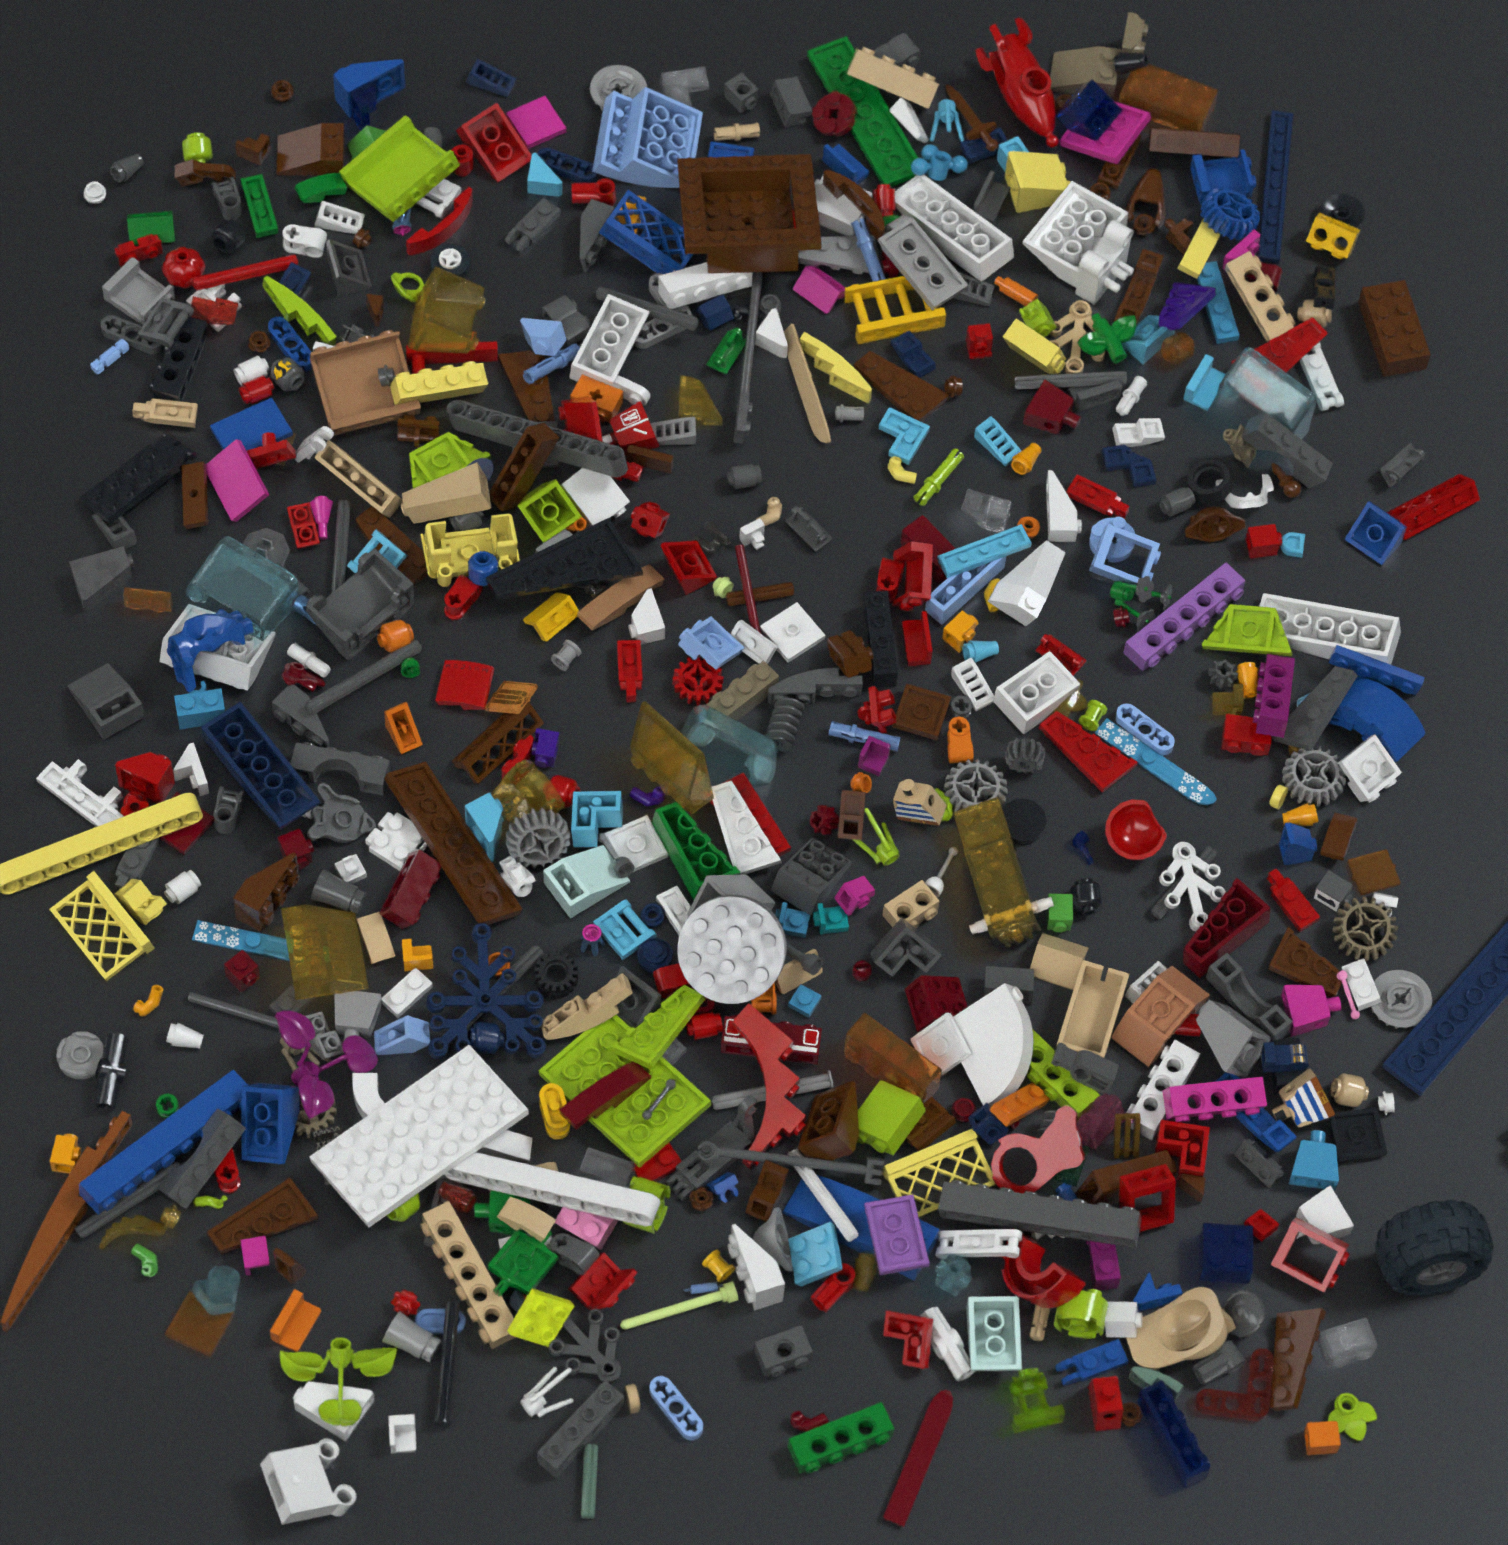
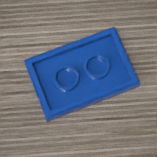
M272 397L210 425L212 433L223 450L236 439L242 442L246 450L261 447L262 435L267 432H272L276 435V442L293 436L291 428Z

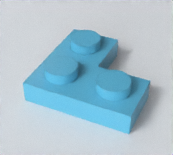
M889 407L879 423L878 429L897 437L889 450L888 456L899 457L903 463L909 465L927 436L930 426Z

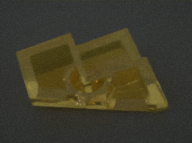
M680 375L679 418L695 417V420H702V425H722L723 419L704 384L695 378Z

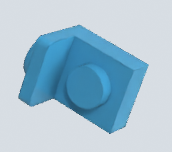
M783 902L781 910L776 909L775 915L780 921L784 933L806 938L810 915L804 911L787 908V903Z

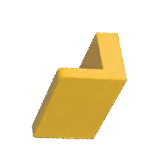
M556 592L527 615L523 621L525 624L534 626L542 641L547 642L578 617L577 613L579 610L570 595Z

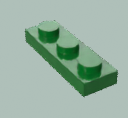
M259 174L241 178V186L256 238L278 234V226L263 175Z

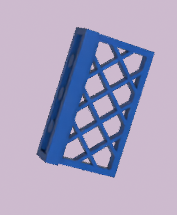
M630 190L625 193L599 231V234L659 274H667L683 269L693 255H685V248H683L681 242L684 239L683 227ZM629 199L634 202L637 209L628 210L626 200ZM639 214L641 223L632 224L629 215ZM644 214L654 216L655 222L646 223ZM624 215L626 224H621L614 217ZM657 227L660 236L650 237L648 228ZM663 227H670L674 235H665ZM643 228L645 237L635 234L634 229ZM676 240L678 249H669L667 241ZM661 241L664 250L657 249L653 246L652 242ZM672 254H680L681 265L671 258Z

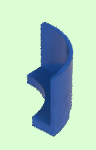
M1358 676L1328 723L1341 726L1350 731L1352 729L1363 735L1361 738L1363 741L1371 735H1376L1394 762L1402 758L1425 735V730L1420 720L1401 697L1376 681Z

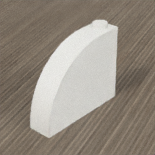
M1006 983L953 1017L972 1053L971 1056L961 1063L982 1104L988 1103L991 1107L997 1101L1017 1091L1028 1072L1033 1053L1032 1024L1022 1002L1023 995L1016 986L1013 987Z

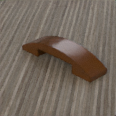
M824 171V187L836 199L845 195L867 218L866 226L868 231L877 240L885 234L883 217L868 193L849 178L834 171Z
M1142 249L1135 272L1114 321L1124 316L1135 315L1137 327L1152 292L1164 255Z

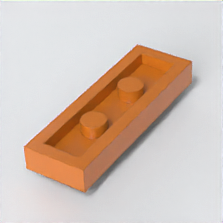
M1032 1082L994 1103L989 1111L1007 1127L1044 1107L1050 1098L1044 1094L1040 1087Z

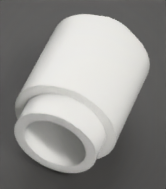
M255 356L238 364V367L234 369V374L242 386L243 383L261 375L267 377V371L270 369L265 358L261 359L259 356Z
M184 871L165 884L166 890L164 894L171 903L176 902L180 904L198 891L201 882L193 871Z

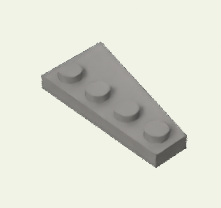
M856 236L821 237V250H799L798 263L817 267L821 264L829 266L834 270H840V268L853 270V273L861 275L862 272L869 273L862 251L857 247L856 243L858 240ZM872 236L874 239L873 245L879 259L875 237Z

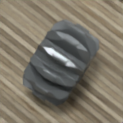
M1025 737L1022 740L1016 738L1014 742H1009L1005 752L1006 764L1009 765V769H1016L1017 773L1024 772L1025 774L1027 772L1036 773V770H1041L1046 756L1045 748L1042 747L1041 742H1035L1034 739L1028 740Z

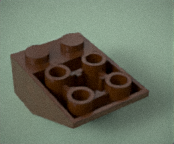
M295 853L284 857L244 881L233 898L237 920L260 932L265 925L269 926L271 924L275 910L278 906L281 907L285 903L287 892L291 887L294 888L299 881V865L297 864V855Z

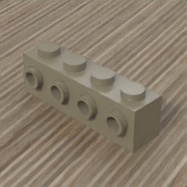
M764 660L758 665H752L744 676L740 679H734L726 690L717 692L709 703L705 706H699L694 711L692 728L707 743H710L768 698V688L779 682V675Z

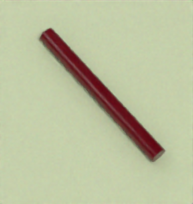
M744 545L735 546L749 623L752 628L761 633Z

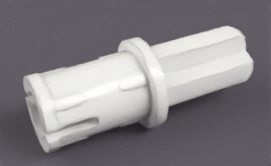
M1135 376L1129 388L1123 391V397L1116 407V411L1121 416L1127 415L1133 405L1139 402V396L1147 386V381L1143 377Z
M296 642L289 647L287 655L301 663L305 669L309 668L323 678L330 673L331 668L329 665L317 658L316 653L305 650Z

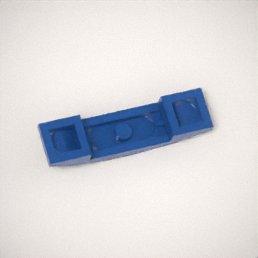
M1225 1073L1214 1082L1240 1078L1237 1075ZM1235 1093L1234 1098L1236 1102L1242 1104L1241 1095ZM1264 1108L1260 1109V1113L1254 1115H1245V1111L1236 1112L1238 1120L1255 1137L1276 1152H1280L1297 1138L1281 1120L1276 1121Z

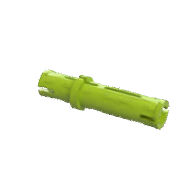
M951 450L942 464L931 477H927L924 480V485L914 495L913 498L916 503L923 496L919 505L925 506L932 495L940 491L942 483L964 459L962 452L954 458L959 450Z

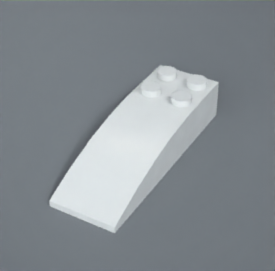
M925 175L915 176L895 191V207L902 215H907L910 218L913 217L943 254L980 282L1014 258L1013 244L1010 237Z
M1263 593L1259 607L1276 608L1291 649L1329 659L1336 645L1390 665L1392 663L1401 634L1399 617Z

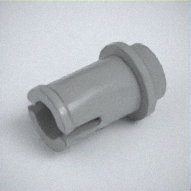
M840 404V406L835 407V420L843 422V420L863 421L864 419L863 406L845 407L843 404Z

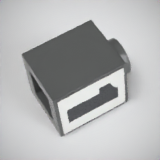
M1328 870L1316 887L1313 898L1338 912L1342 905L1344 906L1346 902L1349 903L1353 895L1350 892L1353 884Z

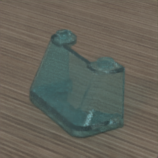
M225 536L216 544L188 584L186 596L199 603L205 602L210 596L233 611L238 610L243 617L249 618L252 621L254 633L249 635L263 641L293 611V605L297 598L298 581L289 571L237 540Z
M699 705L691 711L676 744L684 748H688L690 744L701 747L709 744L712 738L715 737L748 755L743 766L747 767L750 772V783L757 787L770 784L776 771L778 752L777 745L772 739L708 705Z

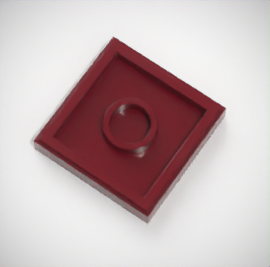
M176 792L173 795V797L179 796L181 794ZM201 809L203 817L199 822L159 838L185 855L214 823V817Z

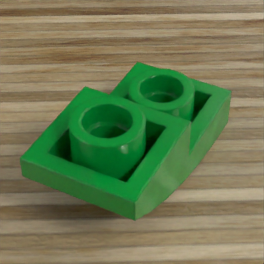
M330 173L302 181L295 185V190L302 203L322 202L325 195L345 194L347 186L340 173Z

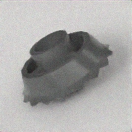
M1248 1289L1231 1293L1229 1299L1225 1300V1306L1222 1308L1234 1321L1236 1329L1230 1332L1231 1335H1237L1239 1338H1248L1252 1334H1256L1258 1329L1262 1327L1265 1319V1307L1262 1299L1257 1296L1256 1292H1251Z

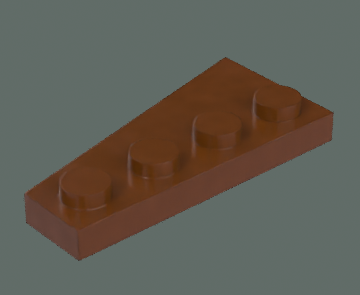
M533 350L498 354V360L504 368L505 375L512 385L514 394L520 402L526 419L534 422L555 421L548 376L546 375L532 384H528L523 378L525 370L545 360L544 355L534 354Z
M871 351L854 363L853 367L895 407L903 414L920 422L949 400L950 394Z
M288 1178L207 1231V1236L220 1254H224L242 1247L241 1240L261 1236L268 1238L317 1220L318 1215L291 1178Z

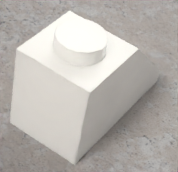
M652 588L646 590L631 615V624L628 625L631 638L640 640L641 645L665 639V626Z

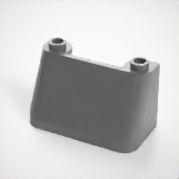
M375 548L369 553H364L359 558L358 572L327 598L323 595L313 596L306 604L308 615L346 660L352 659L375 640L383 624L398 620L414 603V584Z

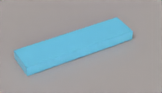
M1021 524L938 555L937 561L946 578H950L1031 547L1032 543Z

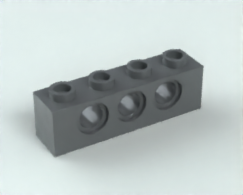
M605 1380L537 1452V1463L557 1478L583 1451L584 1446L589 1444L624 1407V1395Z

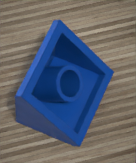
M1368 501L1344 540L1383 565L1402 543L1407 526Z

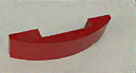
M468 187L453 200L454 211L430 232L421 228L406 241L408 255H417L439 246L462 226L472 207V188Z

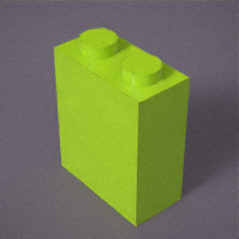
M880 1080L858 1110L859 1137L857 1142L861 1144L867 1143L880 1153L886 1152L894 1155L926 1111L921 1098Z

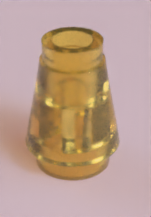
M859 1253L858 1258L855 1259L854 1289L868 1292L878 1269L876 1256Z

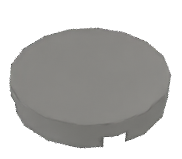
M75 1032L71 1036L65 1037L57 1048L56 1058L60 1070L66 1076L74 1079H87L95 1076L98 1062L103 1055V1043L96 1035L89 1032Z

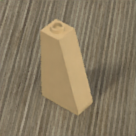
M478 463L402 493V512L405 517H410L413 524L484 511L491 508L487 477Z

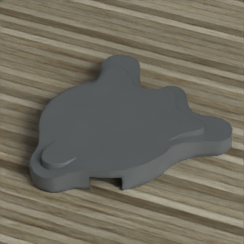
M320 783L317 786L316 794L323 806H316L311 810L314 825L307 831L308 839L316 841L321 838H328L335 842L349 843L363 834L373 831L376 825L375 821L367 812H364L357 799L335 793L326 783Z

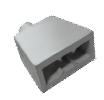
M335 988V1029L337 1034L344 1035V1040L352 1035L370 1038L382 1007L381 994Z

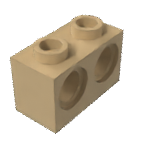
M921 880L886 903L883 908V917L893 927L900 920L898 915L905 914L908 916L905 920L917 929L921 922L924 920L929 921L937 915L940 901L924 881ZM924 901L927 905L920 906L917 902Z

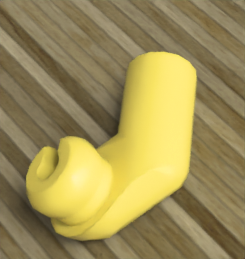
M896 456L891 457L887 466L893 478L897 481L915 484L917 473L905 471L901 465L902 460Z

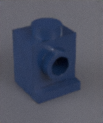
M985 1103L971 1114L968 1119L973 1131L991 1145L994 1142L999 1143L998 1140L1006 1136L1009 1129L989 1111L991 1106Z

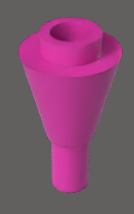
M317 496L310 502L316 524L318 525V537L320 540L328 538L327 525L333 501L329 500L326 496Z

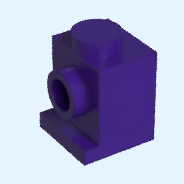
M536 728L532 755H535L534 764L537 767L554 768L559 747V732Z

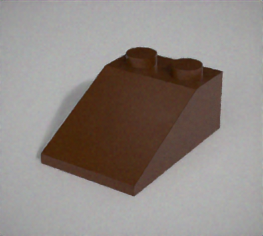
M320 123L279 135L277 175H324L339 173L344 168V123Z
M854 1081L815 1095L798 1145V1149L807 1158L833 1161L843 1156H849L854 1152L859 1137L856 1083Z

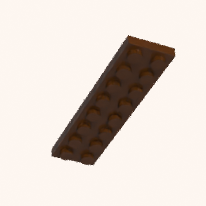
M422 762L387 773L385 776L386 783L437 861L440 862L442 869L478 924L485 923L490 925L520 915L522 907L428 764Z

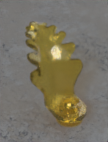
M172 1205L170 1208L166 1207L160 1217L161 1223L152 1221L142 1215H135L133 1219L122 1217L121 1223L114 1222L112 1223V1228L106 1230V1235L102 1238L99 1248L103 1250L114 1239L129 1234H145L160 1237L164 1235L167 1228L173 1229L181 1211L177 1210L175 1205Z

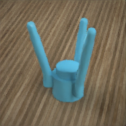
M948 99L940 101L938 111L934 112V123L930 141H934L940 119L946 123L948 132L951 131V122L954 120L960 142L964 141L959 121V112L956 111L955 102Z

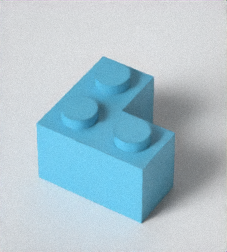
M621 791L573 792L571 824L573 847H598V828L622 827L623 802Z

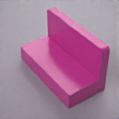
M806 266L794 285L793 290L824 313H830L837 299L844 298L845 287L817 266Z

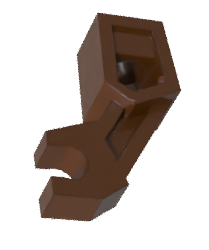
M192 159L175 165V179L182 186L202 182L204 177L212 178L220 183L224 182V177H234L236 179V171L226 164L201 163Z

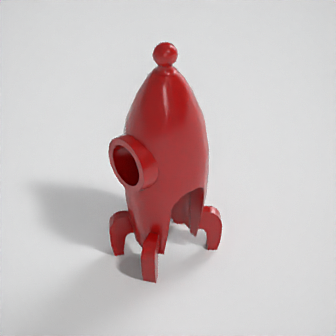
M1018 17L1014 21L1018 27L1019 35L1013 33L1002 36L996 24H993L989 28L996 41L998 51L989 52V58L983 48L979 47L975 50L981 68L989 72L994 71L999 88L1016 117L1030 130L1046 137V144L1049 147H1056L1059 140L1057 136L1053 135L1056 111L1055 99L1051 90V78L1040 67L1036 58L1027 47L1032 41L1030 28L1022 18Z

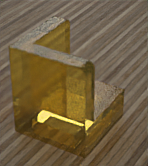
M1234 684L1231 693H1213V715L1233 714L1241 716L1244 707L1243 684Z

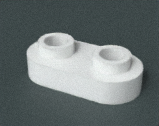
M619 375L613 385H610L623 390V398L632 405L641 401L642 405L645 406L651 397L647 389Z

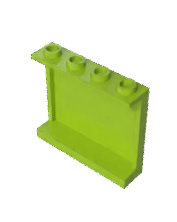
M405 115L342 168L339 173L347 187L394 222L460 165L452 150L448 152L443 150L418 131L411 119Z

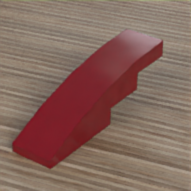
M632 1061L616 1069L578 1094L559 1109L560 1115L577 1130L591 1117L596 1119L611 1106L616 1108L650 1080L651 1075L638 1063Z

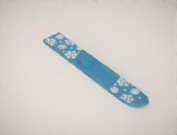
M1108 718L1095 731L1094 734L1120 750L1128 758L1138 761V765L1191 801L1201 805H1212L1216 802L1215 794L1207 786Z
M197 920L192 941L238 951L243 949L248 953L310 966L317 962L321 963L322 966L328 965L335 959V954L325 947Z

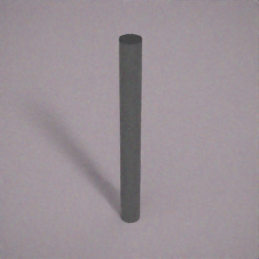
M190 992L189 1002L279 1028L276 1017Z

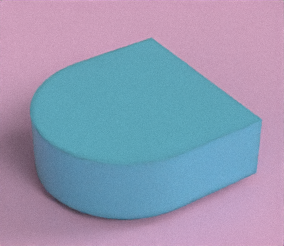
M1286 533L1282 537V546H1280L1282 552L1288 556L1302 558L1305 534Z

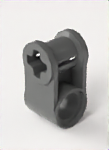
M230 177L228 181L220 183L212 182L216 202H218L223 218L233 221L238 220L242 215V209L234 177Z
M220 786L213 812L215 829L219 833L229 834L234 831L244 804L245 790L238 792L227 790L225 786ZM221 818H229L225 821L220 820Z
M566 1233L556 1235L550 1243L552 1250L558 1255V1263L580 1275H584L600 1256L597 1249L590 1243L583 1242Z

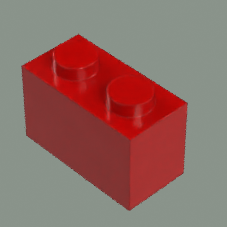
M1226 714L1223 724L1221 749L1231 753H1251L1254 756L1268 755L1272 736L1256 733L1257 723H1253V717Z

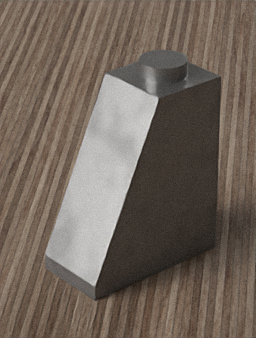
M124 546L69 562L84 612L92 609L132 577L133 559L131 554L126 555Z

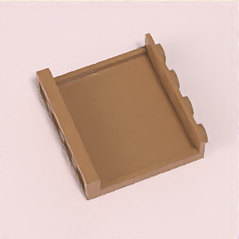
M387 330L380 333V336L372 338L371 336H363L358 338V341L352 343L342 341L337 343L335 347L327 348L322 346L310 353V362L329 428L333 430L334 435L395 421L398 418L402 419L405 414L413 416L420 414L419 400L395 405L391 388L388 385L382 387L379 381L378 369L383 368L384 365H387L388 369L393 368L395 377L399 373L409 372L399 339V331Z

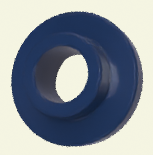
M650 903L641 911V920L646 926H659L665 919L664 909L658 904ZM651 914H656V915H657L656 918H653V919H650V918H649V916H650Z

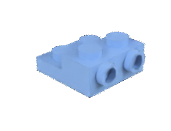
M711 616L704 621L699 620L696 622L692 629L686 628L679 636L681 641L678 644L694 660L702 656L716 670L738 656L745 648Z

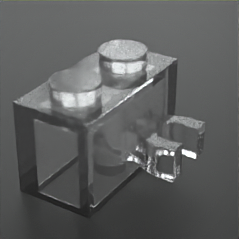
M1367 1318L1321 1331L1317 1341L1327 1368L1332 1366L1340 1368L1357 1358L1359 1360L1368 1359L1373 1355L1377 1347V1342Z

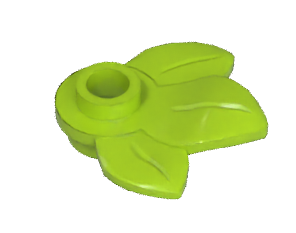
M1342 1393L1335 1399L1334 1410L1328 1416V1421H1337L1339 1434L1344 1431L1351 1439L1362 1441L1366 1434V1422L1377 1420L1374 1408L1369 1403L1358 1401L1350 1393ZM1348 1403L1351 1409H1344L1342 1404Z

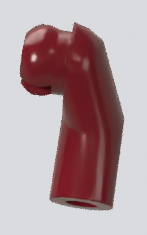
M795 1411L790 1416L791 1425L803 1432L829 1423L824 1413L811 1419L804 1416L801 1411Z

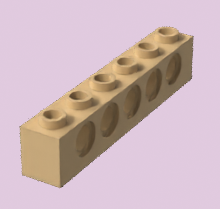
M447 1201L423 1213V1223L420 1224L421 1229L426 1237L431 1236V1239L435 1242L432 1245V1249L438 1259L442 1257L446 1264L443 1268L449 1280L454 1279L457 1284L455 1290L461 1301L465 1300L469 1306L467 1313L473 1323L477 1321L481 1329L478 1332L484 1344L489 1343L491 1348L494 1349L515 1338L507 1331L514 1318L502 1296L500 1297L494 1293L493 1289L496 1285L451 1203ZM447 1229L452 1232L449 1237L445 1238L438 1234L441 1230ZM460 1251L463 1253V1256L455 1259L450 1256V1253ZM471 1272L475 1277L471 1280H466L462 1277V1274ZM477 1293H483L487 1298L484 1301H476L473 1296ZM493 1314L498 1317V1320L490 1323L485 1320V1317Z

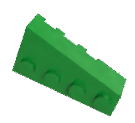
M678 802L655 809L652 824L693 901L707 875H740V870L729 863L727 856L711 843V839L706 833L703 834L696 826L697 823Z

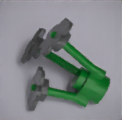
M1149 576L1139 578L1137 585L1117 580L1111 587L1110 596L1116 599L1115 605H1122L1124 609H1128L1129 613L1137 617L1138 627L1136 631L1139 632L1154 620V610L1150 609L1140 614L1125 602L1131 601L1134 593L1138 595L1139 601L1143 603L1153 596L1160 598V602L1164 604L1163 610H1167L1172 596V584H1169L1160 593L1153 591L1154 583L1150 581Z

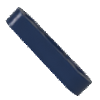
M542 148L537 153L542 160L550 157V159L544 162L558 176L578 183H595L598 179V173L592 172L593 163L551 148ZM570 163L573 165V168L564 170L561 165Z

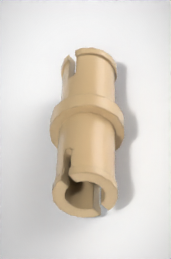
M735 123L733 126L714 127V139L718 142L732 139L740 141L741 138L760 137V133H758L760 132L759 124L739 125Z

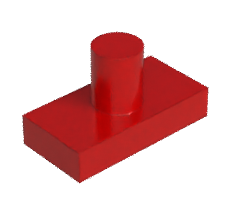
M272 432L262 435L261 447L246 450L256 469L296 458V450L287 440L276 442V435Z

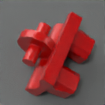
M875 686L869 687V701L864 702L863 707L858 709V718L865 720L867 725L877 726L880 733H887L886 726L897 723L894 710L892 708L884 709L885 706L895 703L894 695L890 689L878 691Z

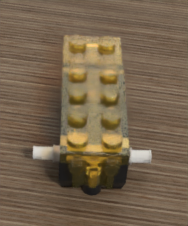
M996 797L953 812L965 850V857L985 918L969 925L972 935L989 931L990 937L996 946L1005 944L1008 948L1011 947L1013 942L1019 946L1024 945L1027 938L1029 940L1034 939V934L1041 932L1037 913H1041V911L1047 910L1052 906L1054 907L1051 896L1046 899L1032 901L1000 799Z

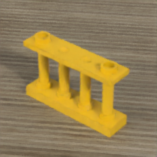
M904 276L860 285L853 284L846 287L844 292V302H854L861 323L856 327V340L858 344L897 337L907 331L917 333L945 327V309L942 307L932 311L923 300L926 311L914 313L906 291L914 290V288ZM898 294L904 313L903 316L891 317L885 295ZM876 298L883 320L869 321L863 300Z

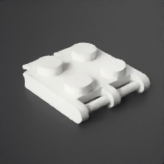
M387 812L378 823L379 829L374 828L365 839V843L369 846V852L400 871L408 854L418 850L417 847L424 839L412 821L398 812L395 815ZM424 842L419 849L424 851L427 844Z

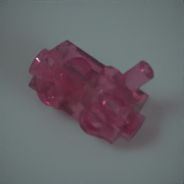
M1104 1093L1102 1096L1097 1097L1090 1111L1080 1117L1077 1127L1082 1137V1146L1087 1145L1096 1150L1114 1129L1115 1114H1127L1123 1110L1122 1101L1116 1095Z

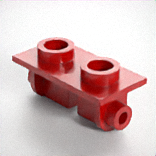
M149 234L138 238L139 246L135 247L132 240L119 244L117 248H114L115 254L119 259L120 268L132 257L137 261H142L163 254L161 239L159 240L158 235Z
M1045 634L1041 638L1042 643L1035 650L1042 656L1050 651L1073 676L1087 661L1051 634Z

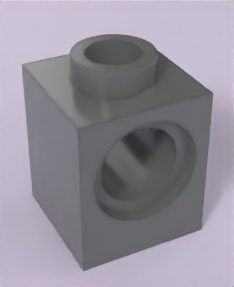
M741 72L725 83L724 97L742 113L747 109H752L757 104L758 89Z

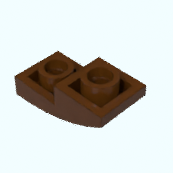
M1334 813L1320 855L1343 861L1350 847V839L1357 826L1358 818Z

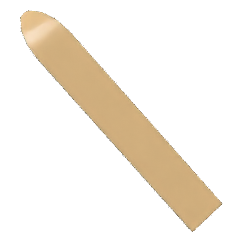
M790 324L784 331L788 345L787 357L811 429L819 441L829 444L831 437L812 380V374L809 371L795 326Z

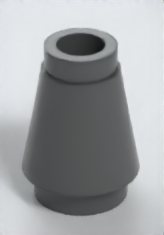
M139 154L129 156L114 162L113 166L110 167V173L117 182H126L144 165V161Z

